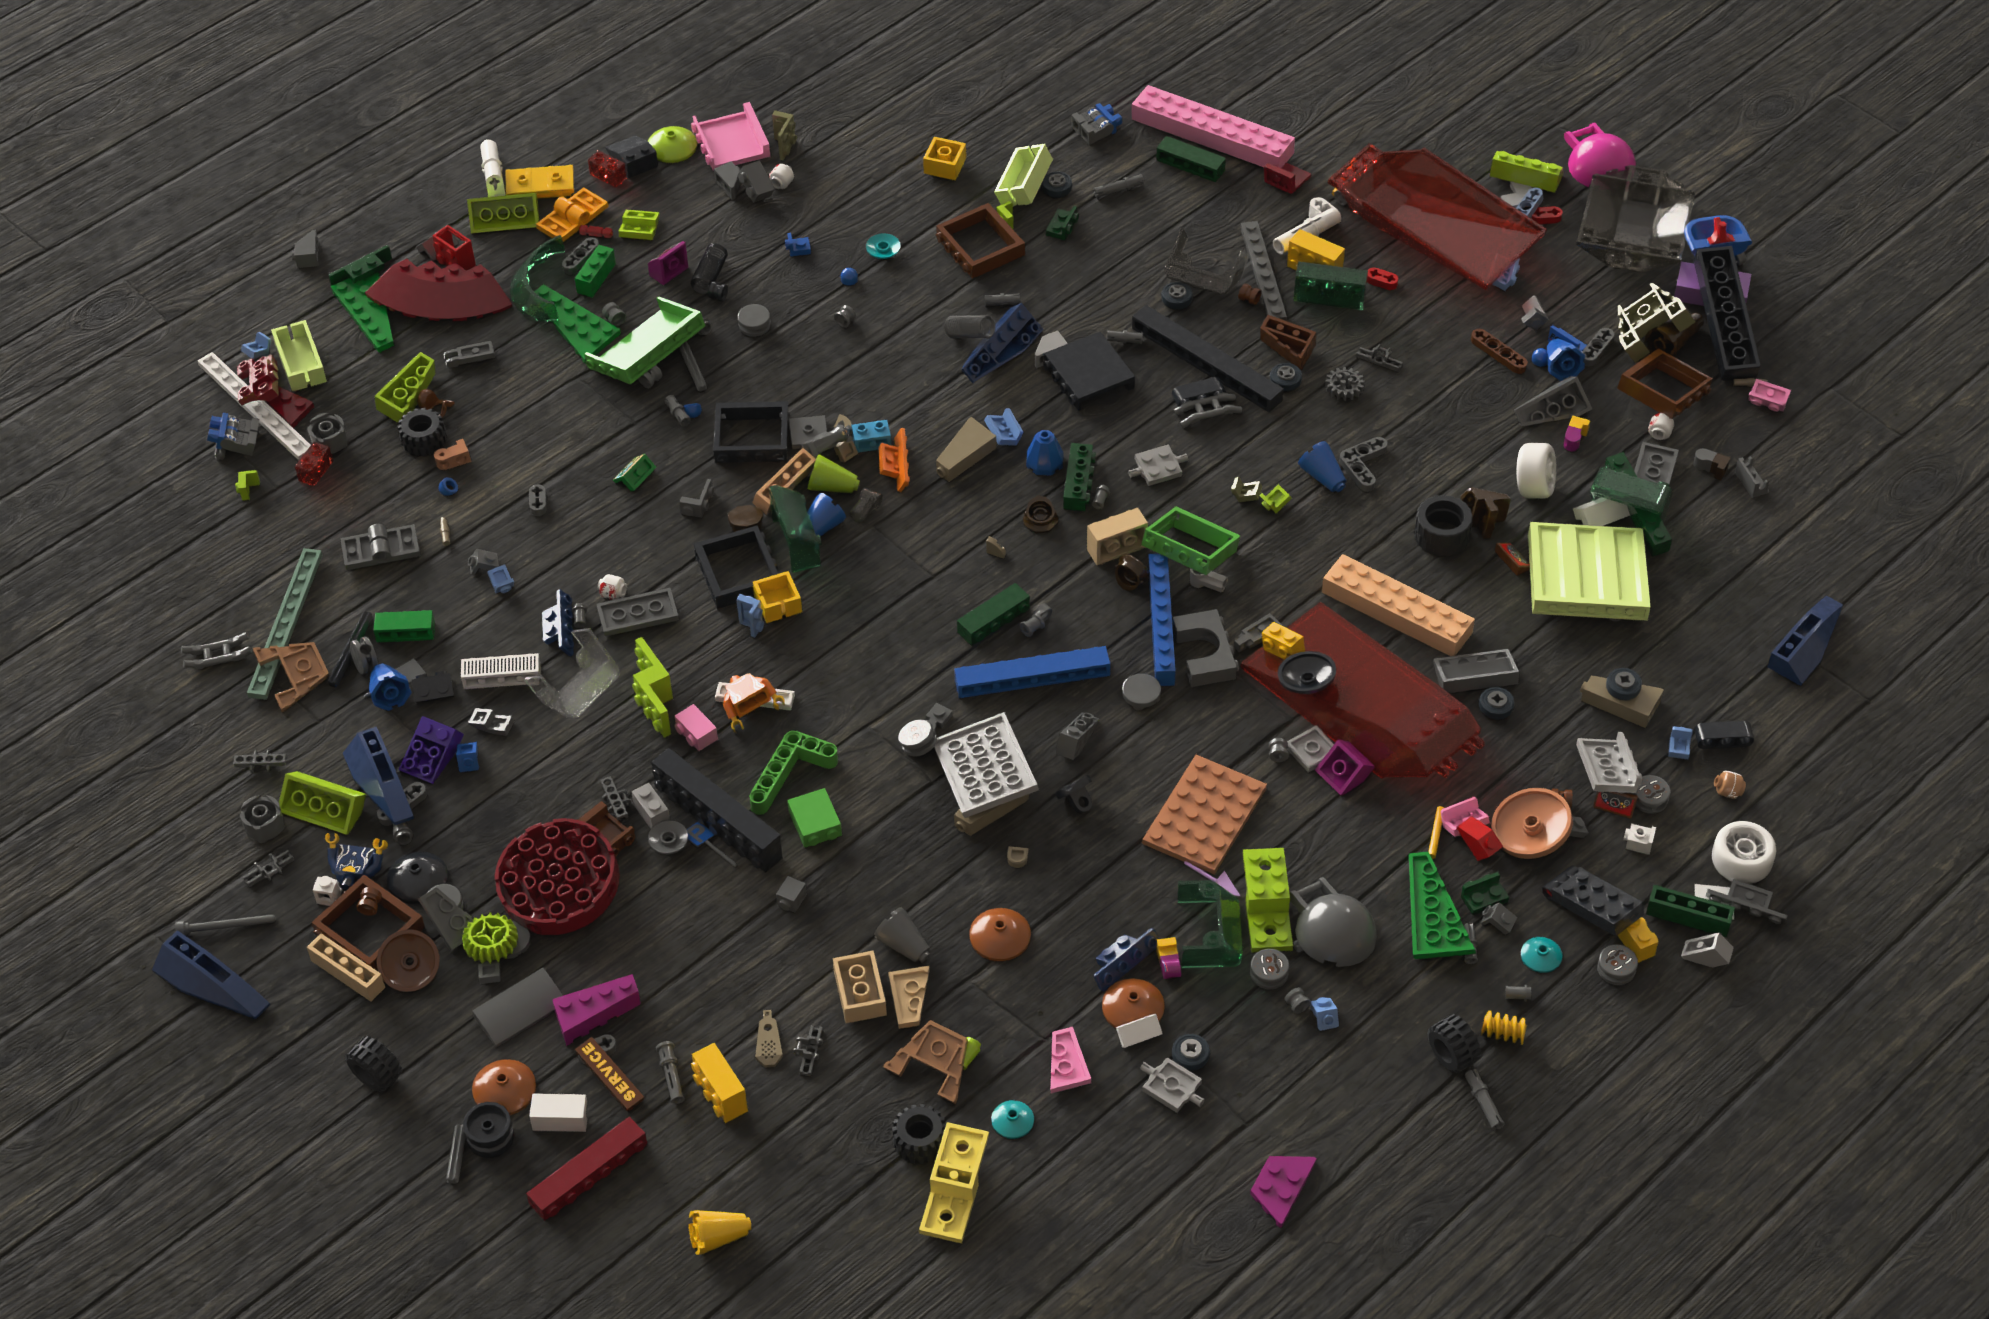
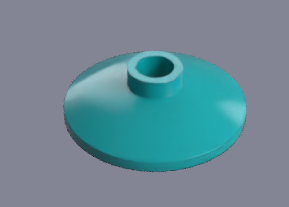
M877 234L869 238L866 243V250L871 256L878 259L891 258L899 252L900 241L891 234Z
M1535 937L1523 944L1521 959L1529 969L1540 973H1547L1559 967L1562 961V951L1553 940L1545 937Z
M1010 1100L999 1104L994 1109L991 1121L994 1130L999 1135L1009 1139H1016L1030 1132L1034 1124V1115L1030 1107L1025 1103Z

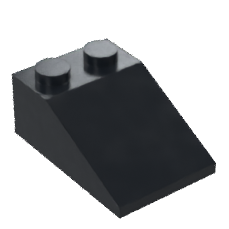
M636 135L605 147L606 151L628 178L658 167L656 150L648 141Z

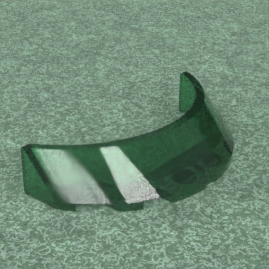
M561 235L540 245L521 265L511 281L510 295L513 303L522 314L532 316L537 321L558 320L559 316L555 303L540 297L529 286L530 269L534 265L544 263L548 256L565 252Z

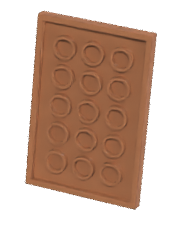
M1195 755L1144 836L1142 844L1183 862L1188 861L1194 866L1215 875L1264 794L1267 784Z

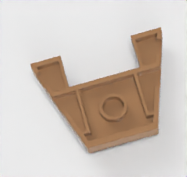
M314 642L289 644L286 647H278L276 645L260 649V647L253 648L260 666L280 659L293 687L275 694V699L281 712L286 711L329 677V672Z
M930 1020L911 1038V1041L904 1048H901L890 1061L884 1064L883 1068L901 1077L910 1059L913 1058L947 1075L938 1092V1096L956 1104L968 1039Z

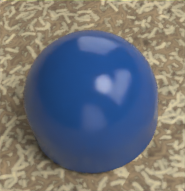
M845 268L841 272V282L844 285H854L857 283L858 274L855 269Z
M1544 348L1536 349L1532 354V363L1540 367L1546 366L1548 364L1547 350Z
M699 403L683 406L685 408L684 411L690 418L698 417L701 414V404Z
M446 477L439 484V492L442 495L449 496L458 491V485L452 478ZM446 485H451L453 490L448 489Z

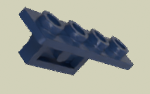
M559 589L557 590V605L542 612L543 641L549 645L559 640V648L571 657L574 655L572 599L569 594Z
M1150 928L1138 939L1124 934L1096 957L1098 965L1103 966L1094 974L1095 981L1101 991L1109 988L1157 948L1159 937L1155 929Z

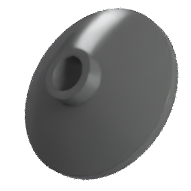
M662 821L653 826L648 834L650 847L660 854L679 852L688 841L687 829L676 821Z

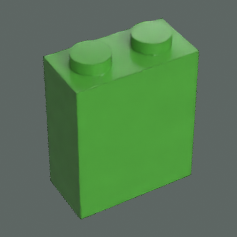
M825 788L787 800L789 814L804 848L842 836L841 823Z

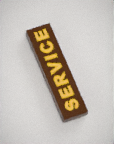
M592 1037L575 1049L577 1055L627 1112L644 1100L641 1092Z

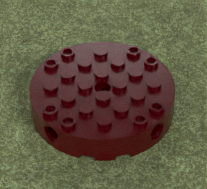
M566 818L553 819V822L545 824L540 822L525 829L526 832L518 838L515 837L506 846L495 870L496 891L508 916L530 932L542 935H560L581 929L596 920L608 908L615 897L620 878L619 865L608 839L591 824Z

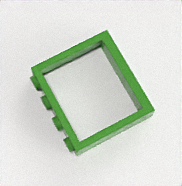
M1174 507L1145 529L1141 545L1207 575L1237 551L1240 535L1179 507ZM1175 527L1219 549L1210 556H1207L1163 536V534Z

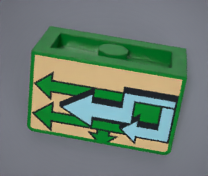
M646 454L635 457L613 481L615 483L622 481L630 491H634L654 471L656 466Z

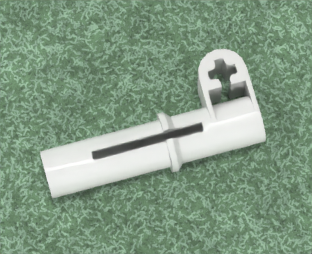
M485 140L482 142L480 149L483 159L482 168H484L482 171L485 174L488 197L505 196L501 172L503 167H500L502 163L498 157L497 145L492 140Z
M1313 198L1310 201L1309 218L1304 220L1303 224L1273 240L1275 251L1279 254L1287 252L1290 239L1299 229L1318 237L1320 233L1341 222L1340 212L1325 199Z

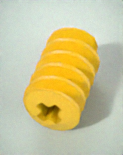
M1488 1011L1484 1018L1481 1036L1485 1031H1487L1489 1038L1493 1033H1495L1496 1039H1499L1503 1034L1504 1041H1507L1512 1036L1513 1043H1516L1518 1038H1520L1521 1045H1523L1527 1026L1525 1018H1522L1517 1023L1516 1016H1513L1511 1021H1509L1508 1014H1505L1503 1019H1501L1500 1013L1497 1012L1492 1017V1012Z

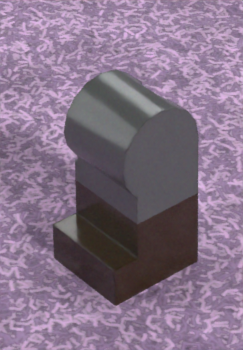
M1702 448L1696 451L1693 465L1696 469L1706 470L1715 474L1714 478L1722 480L1728 469L1730 457Z

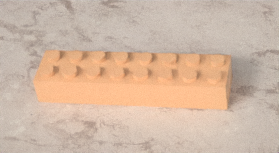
M1344 554L1341 555L1323 578L1322 593L1449 656H1456L1473 633L1474 618Z

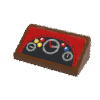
M1511 543L1496 544V554L1517 576L1530 570V563Z
M1597 791L1593 807L1631 819L1638 796L1629 793Z

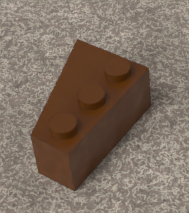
M1267 315L1260 327L1261 341L1302 371L1316 346V332Z

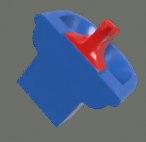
M1727 215L1698 218L1689 222L1684 229L1685 239L1694 256L1697 249L1732 246L1736 259V255L1743 253L1752 244V240L1741 221Z

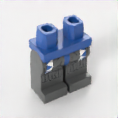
M1099 103L1095 105L1096 107L1088 109L1087 112L1080 115L1076 112L1071 115L1072 128L1081 135L1088 145L1116 133V127L1122 124V116L1119 113L1112 116L1114 110L1110 104L1103 107Z
M223 413L222 418L212 416L209 428L218 429L219 431L209 429L207 441L217 443V449L223 448L252 456L256 443L259 419L252 418V421L240 419L234 415L228 416L227 413Z

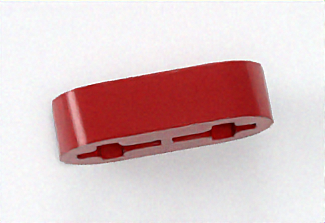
M1555 206L1538 207L1530 218V222L1534 224L1558 223L1562 219V209Z
M1379 268L1367 270L1366 281L1369 284L1387 290L1397 288L1398 276L1396 274Z

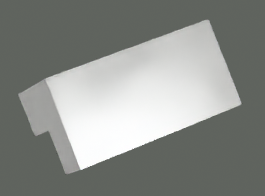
M1612 493L1573 508L1576 520H1582L1583 525L1604 526L1630 515L1623 493Z
M532 1094L529 1115L532 1130L586 1132V1095Z

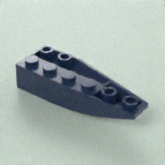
M1022 303L1011 307L995 324L994 334L990 338L982 339L961 370L973 383L1024 352L1044 329Z
M1828 596L1821 599L1797 622L1773 650L1768 668L1802 686L1821 663L1843 604Z
M377 726L357 733L343 752L353 780L394 825L414 819Z
M178 930L162 944L152 971L181 992L253 1019H257L270 1006V1003L239 975Z

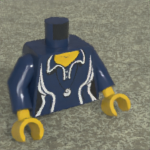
M329 833L325 835L326 842L330 844L328 848V863L332 874L336 875L337 881L341 883L342 890L347 891L363 875L371 879L381 870L384 856L382 851L387 849V841L383 840L381 847H379L380 839H374V848L339 844L336 847V843L339 841L338 834L335 833L334 841H330Z

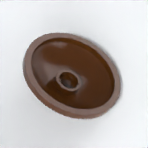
M401 930L393 933L382 943L377 955V968L384 982L390 987L403 992L417 991L427 986L436 976L440 964L439 951L433 940L417 930ZM408 958H413L414 962L412 965H407L406 961Z

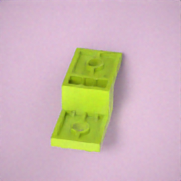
M640 637L635 640L636 648L634 649L638 657L636 663L640 669V672L633 675L634 683L632 687L636 693L634 699L638 706L643 707L647 719L651 718L657 732L660 731L665 738L671 735L668 711L663 703L673 699L670 675L645 640Z
M1284 848L1243 850L1247 886L1246 910L1251 952H1259L1264 949L1292 951L1293 942L1289 919L1290 894ZM1267 865L1270 869L1262 870L1260 866ZM1271 929L1275 931V934L1268 935L1265 931Z

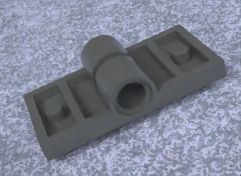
M373 524L368 528V533L340 538L346 570L420 556L414 524L386 529L383 524Z

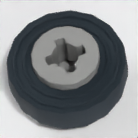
M1185 1034L1174 1042L1172 1056L1175 1063L1188 1071H1193L1205 1066L1210 1056V1049L1206 1040L1201 1036Z

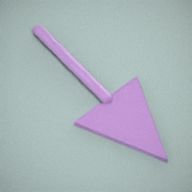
M1184 861L1186 866L1214 882L1207 892L1241 897L1225 871L1216 879L1188 861Z

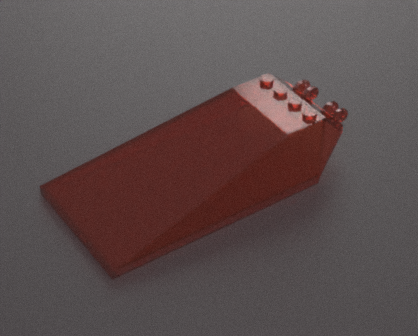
M1319 602L1298 618L1287 629L1303 636L1305 651L1326 654L1335 662L1336 677L1327 688L1313 694H1297L1285 689L1278 679V668L1284 659L1264 650L1263 646L1241 662L1243 670L1314 726L1317 725L1334 742L1337 740L1350 742L1375 766L1372 772L1381 779L1384 777H1428L1434 771L1446 778L1450 775L1448 768L1452 771L1458 768V763L1451 757L1462 749L1470 756H1473L1476 753L1475 747L1481 749L1485 746L1484 741L1478 736L1481 728L1468 707L1322 602Z

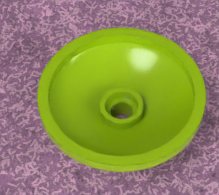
M679 126L661 128L648 139V142L657 152V160L661 162L675 163L686 160L697 149L696 136L690 130Z

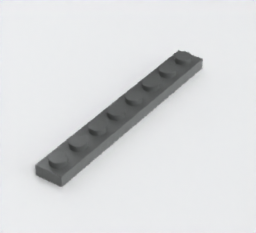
M1258 221L1241 223V232L1257 285L1262 290L1261 298L1266 314L1287 321V315Z

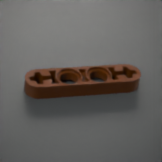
M1483 329L1472 331L1471 343L1514 373L1522 374L1526 371L1528 361L1522 355ZM1488 345H1495L1496 348H1490ZM1502 354H1508L1510 357L1505 358Z

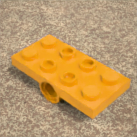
M583 187L569 199L563 196L559 197L554 204V210L536 223V227L559 243H563L579 230L580 225H586L609 207L608 202Z

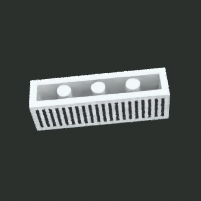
M539 654L461 659L463 688L474 689L541 683Z

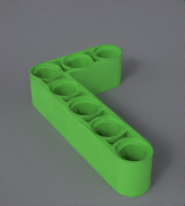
M798 731L787 732L750 793L751 811L757 815H762L768 811L798 759L828 769L836 767L838 764L837 747L830 742Z

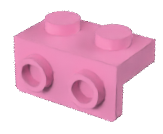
M1756 379L1752 391L1749 393V401L1757 406H1767L1772 411H1784L1791 390Z
M1475 797L1441 810L1443 828L1454 837L1461 836L1456 827L1471 816L1485 825L1490 823L1489 816L1479 809L1478 801Z

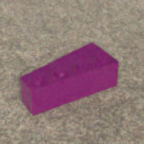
M633 974L552 999L566 1046L573 1043V1039L589 1034V1030L598 1025L601 1027L608 1023L607 1020L614 1016L619 1017L641 1004Z

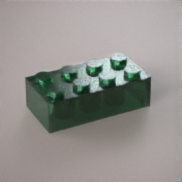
M1298 261L1293 301L1363 310L1368 271Z

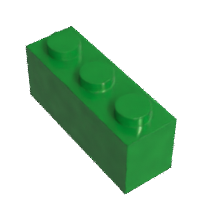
M602 245L596 247L575 277L578 294L593 298L616 265L614 249Z
M432 610L375 613L374 634L376 642L434 640L435 620Z

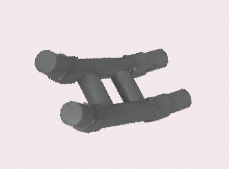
M1217 393L1213 396L1186 401L1181 406L1175 408L1174 411L1176 415H1179L1190 409H1196L1197 413L1191 414L1180 422L1182 427L1185 428L1203 419L1223 414L1242 413V407L1234 405L1221 407L1219 402L1235 401L1236 396L1235 394ZM1212 403L1214 409L1204 411L1202 406Z
M245 632L228 640L210 644L181 646V653L204 654V660H184L183 667L203 669L212 665L239 661L253 652L252 648L247 646L242 650L231 653L230 647L242 644L250 639V635L248 632ZM223 649L222 656L212 658L211 651Z

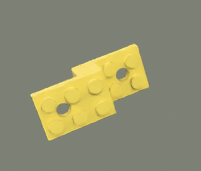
M947 1122L930 1177L931 1192L920 1225L919 1234L962 1243L979 1186L978 1172L989 1138L988 1131ZM960 1144H965L969 1147L964 1152L956 1149ZM945 1213L952 1215L949 1221H943L940 1217Z

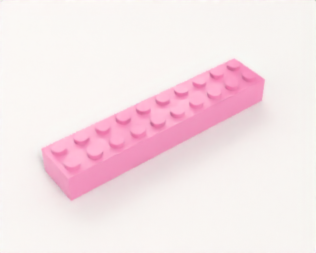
M1149 85L1132 103V120L1262 167L1270 163L1282 168L1294 154L1295 137Z

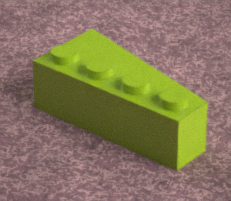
M422 352L415 356L375 395L376 410L396 422L402 420V416L407 415V412L414 411L418 404V394L421 390L427 389L436 374L435 361Z

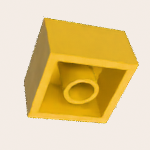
M934 137L923 158L924 174L956 180L966 160V143Z

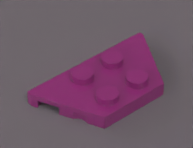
M1268 1157L1251 1189L1250 1195L1256 1202L1262 1205L1263 1210L1267 1214L1270 1213L1276 1220L1278 1227L1282 1228L1315 1166L1317 1158Z

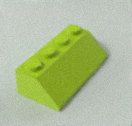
M1496 151L1490 171V177L1551 192H1556L1564 174L1563 167L1554 163L1549 164L1537 159H1528L1521 155L1508 154L1505 151Z
M537 193L467 199L471 233L534 228L536 223L539 222Z
M296 771L285 774L279 805L283 814L347 835L362 814L366 794Z

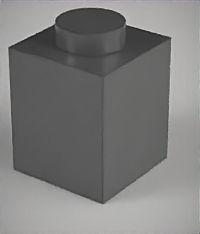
M787 876L776 893L777 906L783 910L795 913L807 895L806 883Z

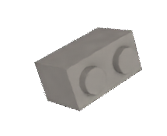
M650 783L631 791L633 804L650 829L662 821L670 820L668 808Z

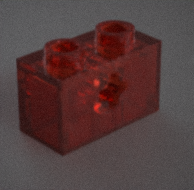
M599 150L588 159L590 175L614 187H617L626 179L624 162Z
M317 442L311 444L295 465L300 482L312 486L317 484L333 462L329 446Z

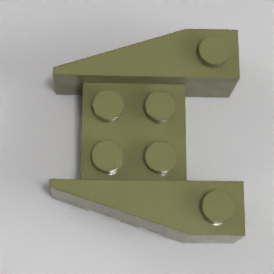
M1653 283L1650 284L1653 289L1627 308L1623 309L1621 305L1618 306V316L1620 317L1619 329L1621 333L1619 340L1634 362L1650 353L1642 337L1651 329L1664 324L1669 319H1671L1680 332L1695 323L1692 315L1679 298L1673 297L1669 292L1661 290L1660 287Z

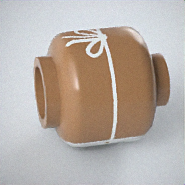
M1723 771L1720 775L1716 776L1714 786L1719 795L1736 799L1738 796L1743 795L1746 782L1740 774Z

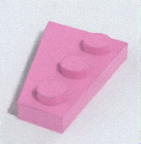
M1073 1027L1052 1032L1051 1093L1090 1084L1091 1077Z

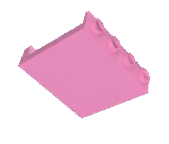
M750 102L743 104L744 112L698 123L696 117L693 116V123H691L692 131L696 133L697 143H701L702 154H706V163L711 166L713 171L715 168L730 161L734 165H739L770 157L769 142Z

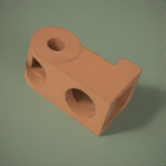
M463 439L456 441L457 445L447 449H438L434 453L436 465L439 469L447 470L471 462L469 451Z

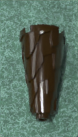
M1692 313L1691 315L1695 323L1682 332L1677 329L1672 321L1648 331L1645 336V343L1648 342L1649 354L1659 348L1674 357L1704 325L1703 316L1699 313Z

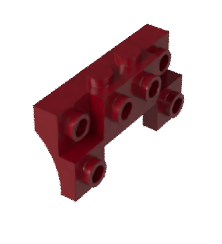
M271 354L260 358L257 362L251 358L248 361H242L238 365V377L241 380L249 377L250 381L249 386L242 387L238 392V402L242 406L257 400L271 401L279 396V370L277 361Z

